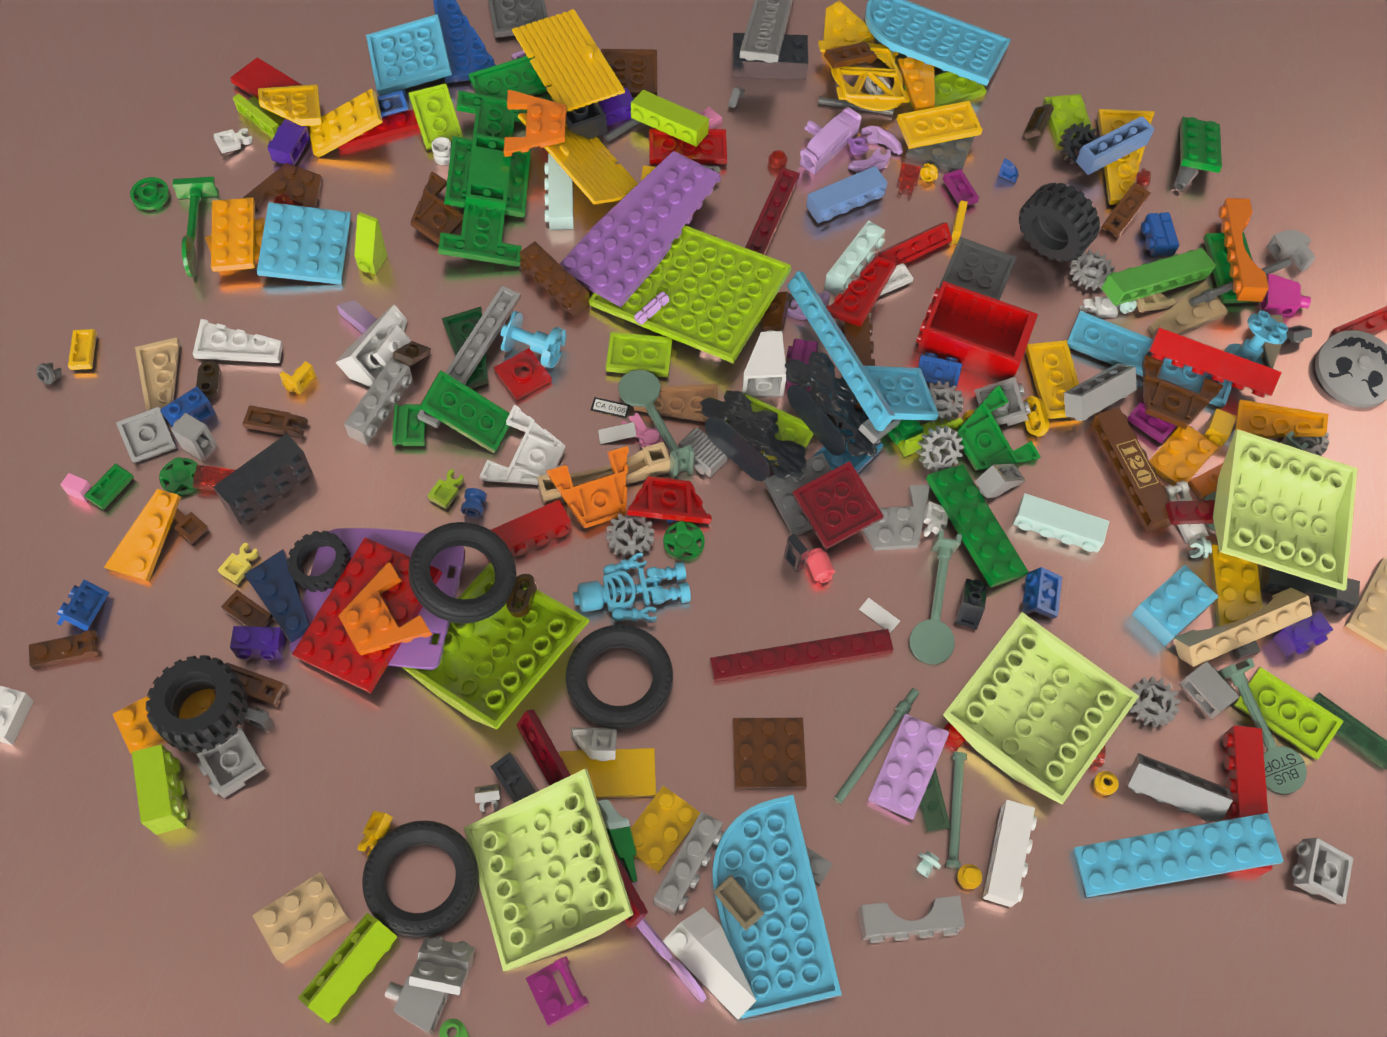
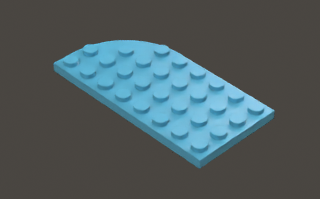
M869 0L865 10V22L869 31L889 50L986 86L1011 39L907 0Z
M794 795L757 804L743 812L727 828L718 844L712 870L714 890L732 875L765 914L745 931L715 895L722 928L757 1000L741 1017L742 1019L842 995Z

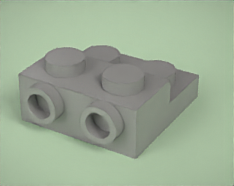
M1015 377L974 390L978 405H980L990 392L1000 385L1009 402L991 412L998 426L1005 423L1011 426L1029 420L1027 414L1031 413L1028 401L1023 402L1022 396L1025 395L1022 383H1017Z
M238 728L234 736L229 735L226 738L228 741L224 744L218 743L212 750L207 751L203 749L202 752L197 753L200 760L197 765L204 776L208 774L211 782L208 783L209 787L215 795L220 794L223 798L245 786L246 780L265 769L241 728Z
M1317 837L1302 839L1296 848V852L1299 854L1298 863L1292 869V875L1295 877L1294 885L1310 894H1320L1337 904H1346L1354 858Z
M440 936L433 938L425 937L418 952L417 962L410 975L409 985L460 995L473 965L475 947L470 946L464 941L458 943L448 942Z

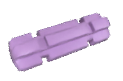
M660 292L656 296L657 299L653 298L642 308L643 311L640 310L634 315L635 321L640 325L644 324L647 321V317H652L662 308L661 305L664 306L669 302L667 294Z

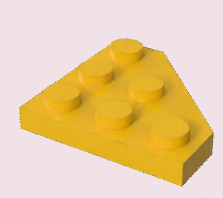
M840 0L826 8L823 41L868 43L875 38L869 31L866 23Z
M318 84L258 88L260 107L301 126L322 125Z

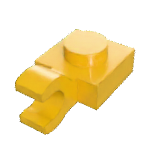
M373 811L362 832L365 836L358 844L357 850L365 852L369 845L370 850L367 854L369 856L378 839H381L389 831L393 817L384 812Z

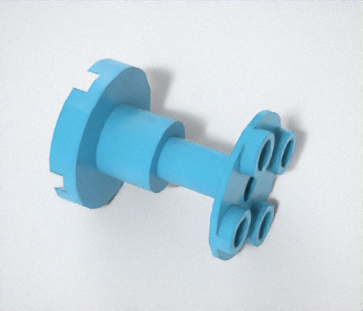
M513 311L509 324H504L501 330V336L504 337L501 350L509 352L516 342L520 341L530 345L531 351L542 354V366L554 368L562 354L559 352L561 345L565 346L566 330L555 327L549 335L541 331H536L535 334L522 329L523 314Z
M1259 311L1257 314L1250 315L1247 320L1249 328L1255 334L1252 339H1246L1242 345L1230 344L1224 351L1264 365L1260 358V355L1263 353V344L1265 342L1272 344L1284 343L1287 339L1286 332L1288 327L1284 323L1270 317L1266 311Z

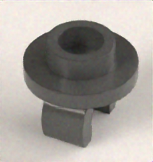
M52 362L42 363L37 366L36 374L40 381L45 384H51L55 379L61 377L62 369L57 368L53 370Z

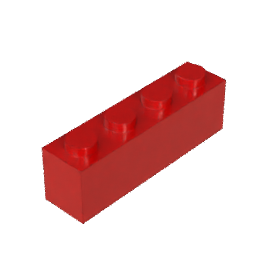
M560 500L491 529L492 532L496 533L507 544L513 556L523 555L529 549L535 546H543L549 540L556 537L561 538L572 530L571 520Z

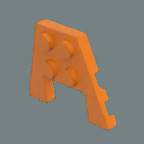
M508 90V109H527L526 137H505V157L512 156V153L517 151L522 153L528 152L529 148L536 146L543 148L565 142L566 105Z
M628 446L607 451L613 471L612 474L575 486L572 485L566 464L546 470L547 475L583 528L616 519L619 513L622 516L626 515Z
M390 562L382 568L339 614L342 624L360 655L386 649L396 643L411 642L414 638L421 636L425 638L433 635L421 615L401 627L398 626L381 596L383 592L401 582L399 575Z

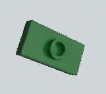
M115 463L84 496L87 500L104 510L130 483L134 476Z

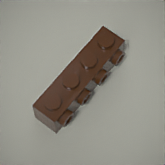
M536 241L519 252L522 269L532 276L573 317L590 306L589 291Z

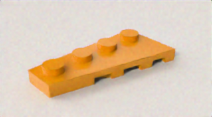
M911 57L898 59L897 66L902 74L903 82L914 111L934 108V66Z
M1240 399L1237 407L1234 432L1238 429L1263 438H1285L1287 434L1293 431L1295 433L1293 437H1321L1327 433L1329 414Z
M157 489L104 568L150 581L181 496Z

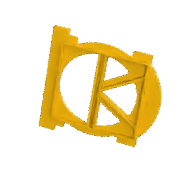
M818 41L821 52L857 44L855 42ZM868 43L870 51H874L877 58L882 60L890 69L848 66L833 69L830 65L831 73L840 86L836 88L839 100H847L858 107L874 111L891 110L902 103L910 102L907 90L903 89L902 74L894 62L899 53L889 50L883 44ZM842 75H859L855 86L852 87L844 80ZM867 76L885 94L869 95L862 93L861 89ZM877 76L893 77V88L889 89Z

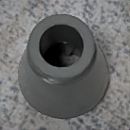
M1180 165L1174 187L1178 190H1184L1197 176L1198 169Z

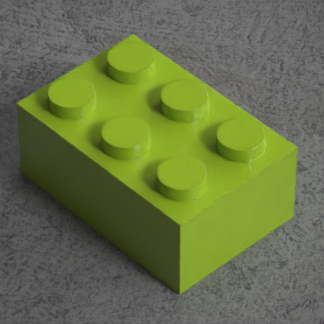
M162 744L133 751L132 760L141 823L156 835L186 827L185 818H188V811L186 805L182 803L181 795L185 794V790L178 776V772H181L179 759L175 758L172 752L168 751Z

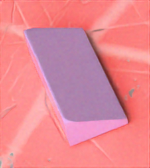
M355 300L341 303L337 306L339 314L362 334L377 320Z

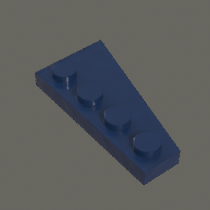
M282 549L244 575L288 639L293 643L305 634L310 623L295 581L288 572L289 566L287 565L286 552Z

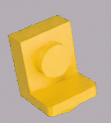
M306 361L294 371L292 376L283 371L279 374L282 379V385L288 391L292 392L294 390L300 395L317 377L313 366Z

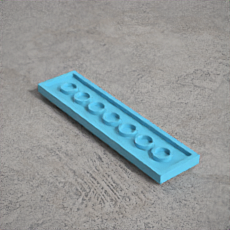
M1082 311L1079 312L1067 340L1069 348L1109 364L1116 365L1120 363L1136 367V374L1142 377V360L1145 355L1150 357L1152 353L1147 352L1152 341L1151 338ZM1166 358L1163 359L1158 378L1198 394L1204 379L1212 380V375L1204 373L1203 376L1191 372V367L1184 365L1182 369L1171 365L1172 361ZM1226 380L1223 383L1217 382L1222 384L1223 388L1210 404L1221 408L1226 405L1232 388V382Z
M1268 813L1074 847L1073 849L1086 898L1275 865L1284 861Z

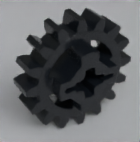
M1083 122L1078 125L1075 123L1070 128L1065 129V134L1060 136L1063 142L1059 143V146L1063 147L1060 154H1066L1064 160L1071 159L1070 164H1074L1082 146L1100 138V135L1094 134L1097 129L1090 130V124L1084 127Z

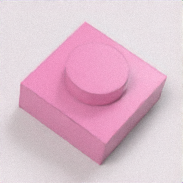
M710 107L699 113L709 118V129H714L722 123V117Z

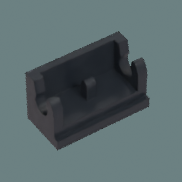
M511 752L490 766L514 803L539 791L517 756Z

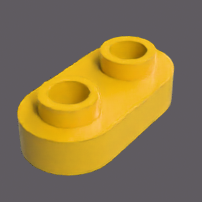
M1029 396L1024 400V402L1028 401L1031 413L1027 414L1029 420L1025 421L1026 428L1030 434L1040 437L1046 434L1049 429L1047 412L1044 402L1040 398Z

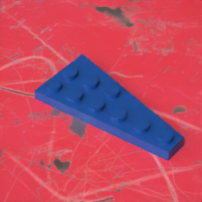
M433 0L435 15L438 14L452 72V75L445 77V83L468 81L469 73L495 66L493 57L487 52L484 43L475 29L469 24L466 15L460 10L457 1Z

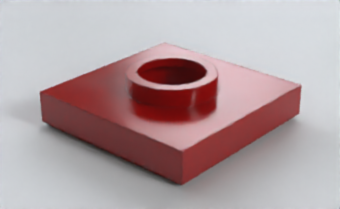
M530 348L493 367L494 372L515 401L552 382V377L541 365ZM522 367H527L530 371L525 377H519L515 372L522 369Z

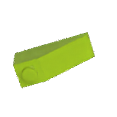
M359 212L357 215L354 256L360 270L376 275L388 257L377 218Z

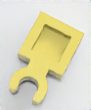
M247 543L242 544L238 556L231 553L220 566L218 572L238 585L245 577L244 574L251 570L252 566L248 562L258 557V550L255 548L251 553L247 554L246 552L250 547Z

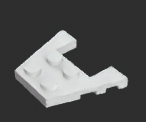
M514 405L506 420V425L525 432L514 458L508 468L487 460L479 478L482 481L538 485V476L546 475V470L558 466L566 445L546 429L541 428L535 423L534 419L525 415L518 406Z

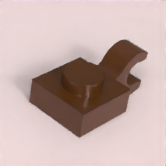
M177 508L173 518L177 525L174 528L193 544L209 528L192 512L185 516Z

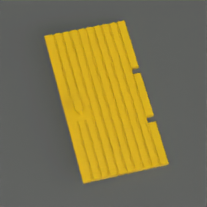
M574 9L512 29L526 56L529 59L533 58L530 62L544 86L551 85L546 90L552 100L566 105L567 111L625 93V89Z
M520 113L518 118L526 126L527 113ZM566 125L565 142L544 147L594 205L622 200L638 185L637 181L621 164H615L618 160L597 137L592 139L585 138L571 132Z

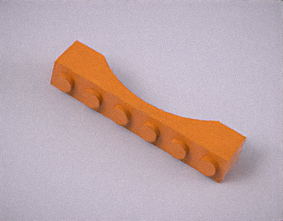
M1226 198L1223 206L1219 208V218L1222 219L1221 231L1225 235L1224 246L1228 250L1227 261L1230 262L1231 266L1230 276L1233 277L1234 281L1233 292H1236L1237 301L1262 302L1269 289L1266 273L1251 260L1245 250L1242 232L1247 227L1253 214L1250 199Z

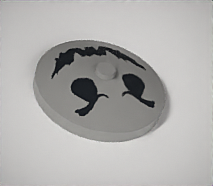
M1351 330L1333 335L1321 346L1315 360L1316 374L1323 388L1333 398L1346 405L1359 408L1377 406L1387 400V344L1372 334Z

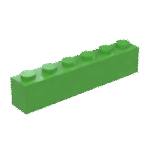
M1203 248L1194 251L1189 250L1180 255L1175 254L1166 259L1161 258L1152 263H1144L1134 268L1129 267L1117 273L1112 272L1106 277V281L1101 289L1114 306L1207 279L1216 267V264Z

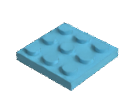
M864 366L895 415L893 419H937L939 414L921 368Z

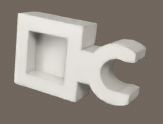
M247 128L240 129L238 133L231 129L214 134V140L221 153L241 149V144L249 145L253 143L252 136H248Z
M930 501L926 505L923 523L928 524L924 530V536L926 537L931 531L937 536L938 532L943 531L947 526L948 515L943 507Z

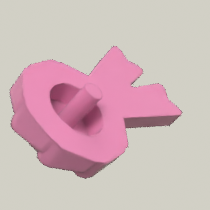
M635 413L634 416H629L630 423L634 422L635 437L639 439V446L642 449L643 447L664 442L657 428H647L638 413ZM622 420V425L628 423V422Z

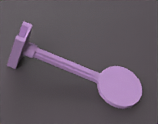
M643 918L637 925L638 929L657 952L671 964L690 992L703 1003L707 998L701 987L687 969L672 956L667 945Z

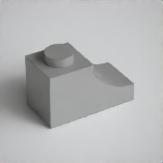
M1014 464L992 465L975 482L983 496L995 498L1013 487L1020 486L1026 480Z

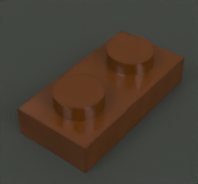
M238 590L221 606L223 611L245 626L266 627L274 618L271 613Z

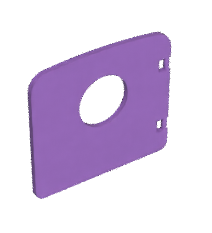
M336 528L329 531L330 534H336L344 542L350 551L349 556L351 559L365 537L411 557L417 543L427 534L373 528ZM326 546L317 549L310 576H319L332 567L336 555L334 548ZM453 546L442 550L434 557L430 564L440 569L443 573L436 586L442 592L454 598L457 595L461 570L465 562L466 551L463 546ZM450 567L456 568L454 578H447ZM328 588L325 592H320L319 590L310 592L306 589L302 604L310 624L332 589ZM422 607L418 616L421 615L432 634H440L438 645L431 644L433 635L425 638L423 636L414 638L413 641L407 643L402 642L388 666L427 670L437 668L441 661L443 645L450 622L436 617ZM300 637L293 643H290V650L292 653L297 647L302 637Z

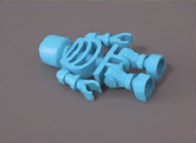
M637 553L629 560L622 559L620 563L606 565L603 569L605 575L603 576V585L596 580L579 583L577 592H573L575 606L579 605L583 612L600 610L603 608L604 603H607L608 611L612 612V618L616 621L632 619V622H637V619H641L645 622L653 623L657 620V617H649L648 613H656L657 608L649 607V596H651L654 605L662 604L669 599H672V601L677 600V597H680L681 603L690 602L691 593L688 582H685L686 570L684 562L674 563V568L670 566L665 567V569L657 567L648 568L646 570L647 578H645L643 568L647 565V561L637 562V559L643 558V553ZM629 569H638L640 584L634 585L633 579L627 573ZM673 577H676V581L679 583L678 588L674 586L670 587V590L658 586L662 582L661 580L666 578L667 580H672ZM636 593H642L645 609L637 610V608H632ZM630 594V600L625 602V596ZM617 596H621L620 602L616 603Z

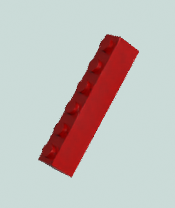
M1162 328L1156 329L1147 352L1152 353L1151 357L1160 361H1163L1164 358L1172 361L1171 365L1182 369L1184 365L1191 367V372L1201 376L1204 373L1212 375V380L1223 383L1224 380L1232 382L1231 387L1244 391V388L1253 390V395L1264 398L1265 395L1272 396L1282 374L1281 371Z
M1234 725L1223 736V745L1226 747L1227 754L1224 766L1228 770L1226 788L1231 790L1233 799L1227 813L1231 819L1268 813L1262 728ZM1272 865L1235 872L1263 875L1272 870Z

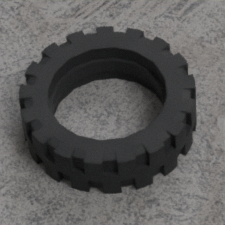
M313 531L310 535L305 534L302 536L303 539L297 540L294 543L295 547L289 551L290 558H287L289 574L303 589H308L310 592H316V590L325 592L328 588L333 589L351 560L349 549L336 534H330L329 531ZM326 546L335 549V561L327 572L319 576H307L304 574L303 563L313 550Z

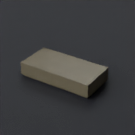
M732 875L713 891L745 931L765 915Z

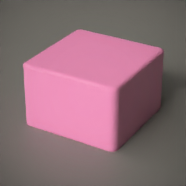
M68 473L60 485L67 494L87 502L88 500L84 495L92 486L87 480Z

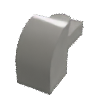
M1286 230L1274 234L1266 246L1276 261L1291 257L1301 272L1307 270L1316 258L1308 247L1311 239L1306 234L1296 230Z

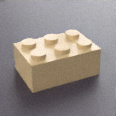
M321 872L252 915L273 955L282 964L350 921L327 878Z

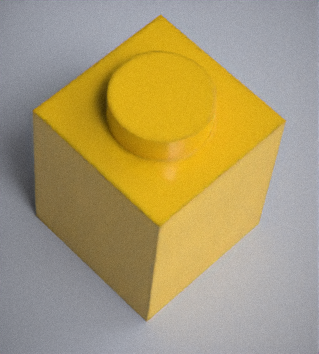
M1216 408L1208 420L1203 436L1214 444L1223 446L1231 435L1237 416Z

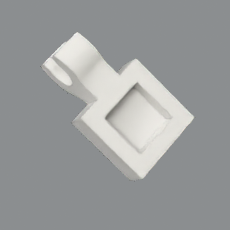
M1094 297L1093 300L1084 299V305H1080V311L1087 314L1095 313V316L1098 318H1116L1118 314L1117 307L1114 306L1108 297Z

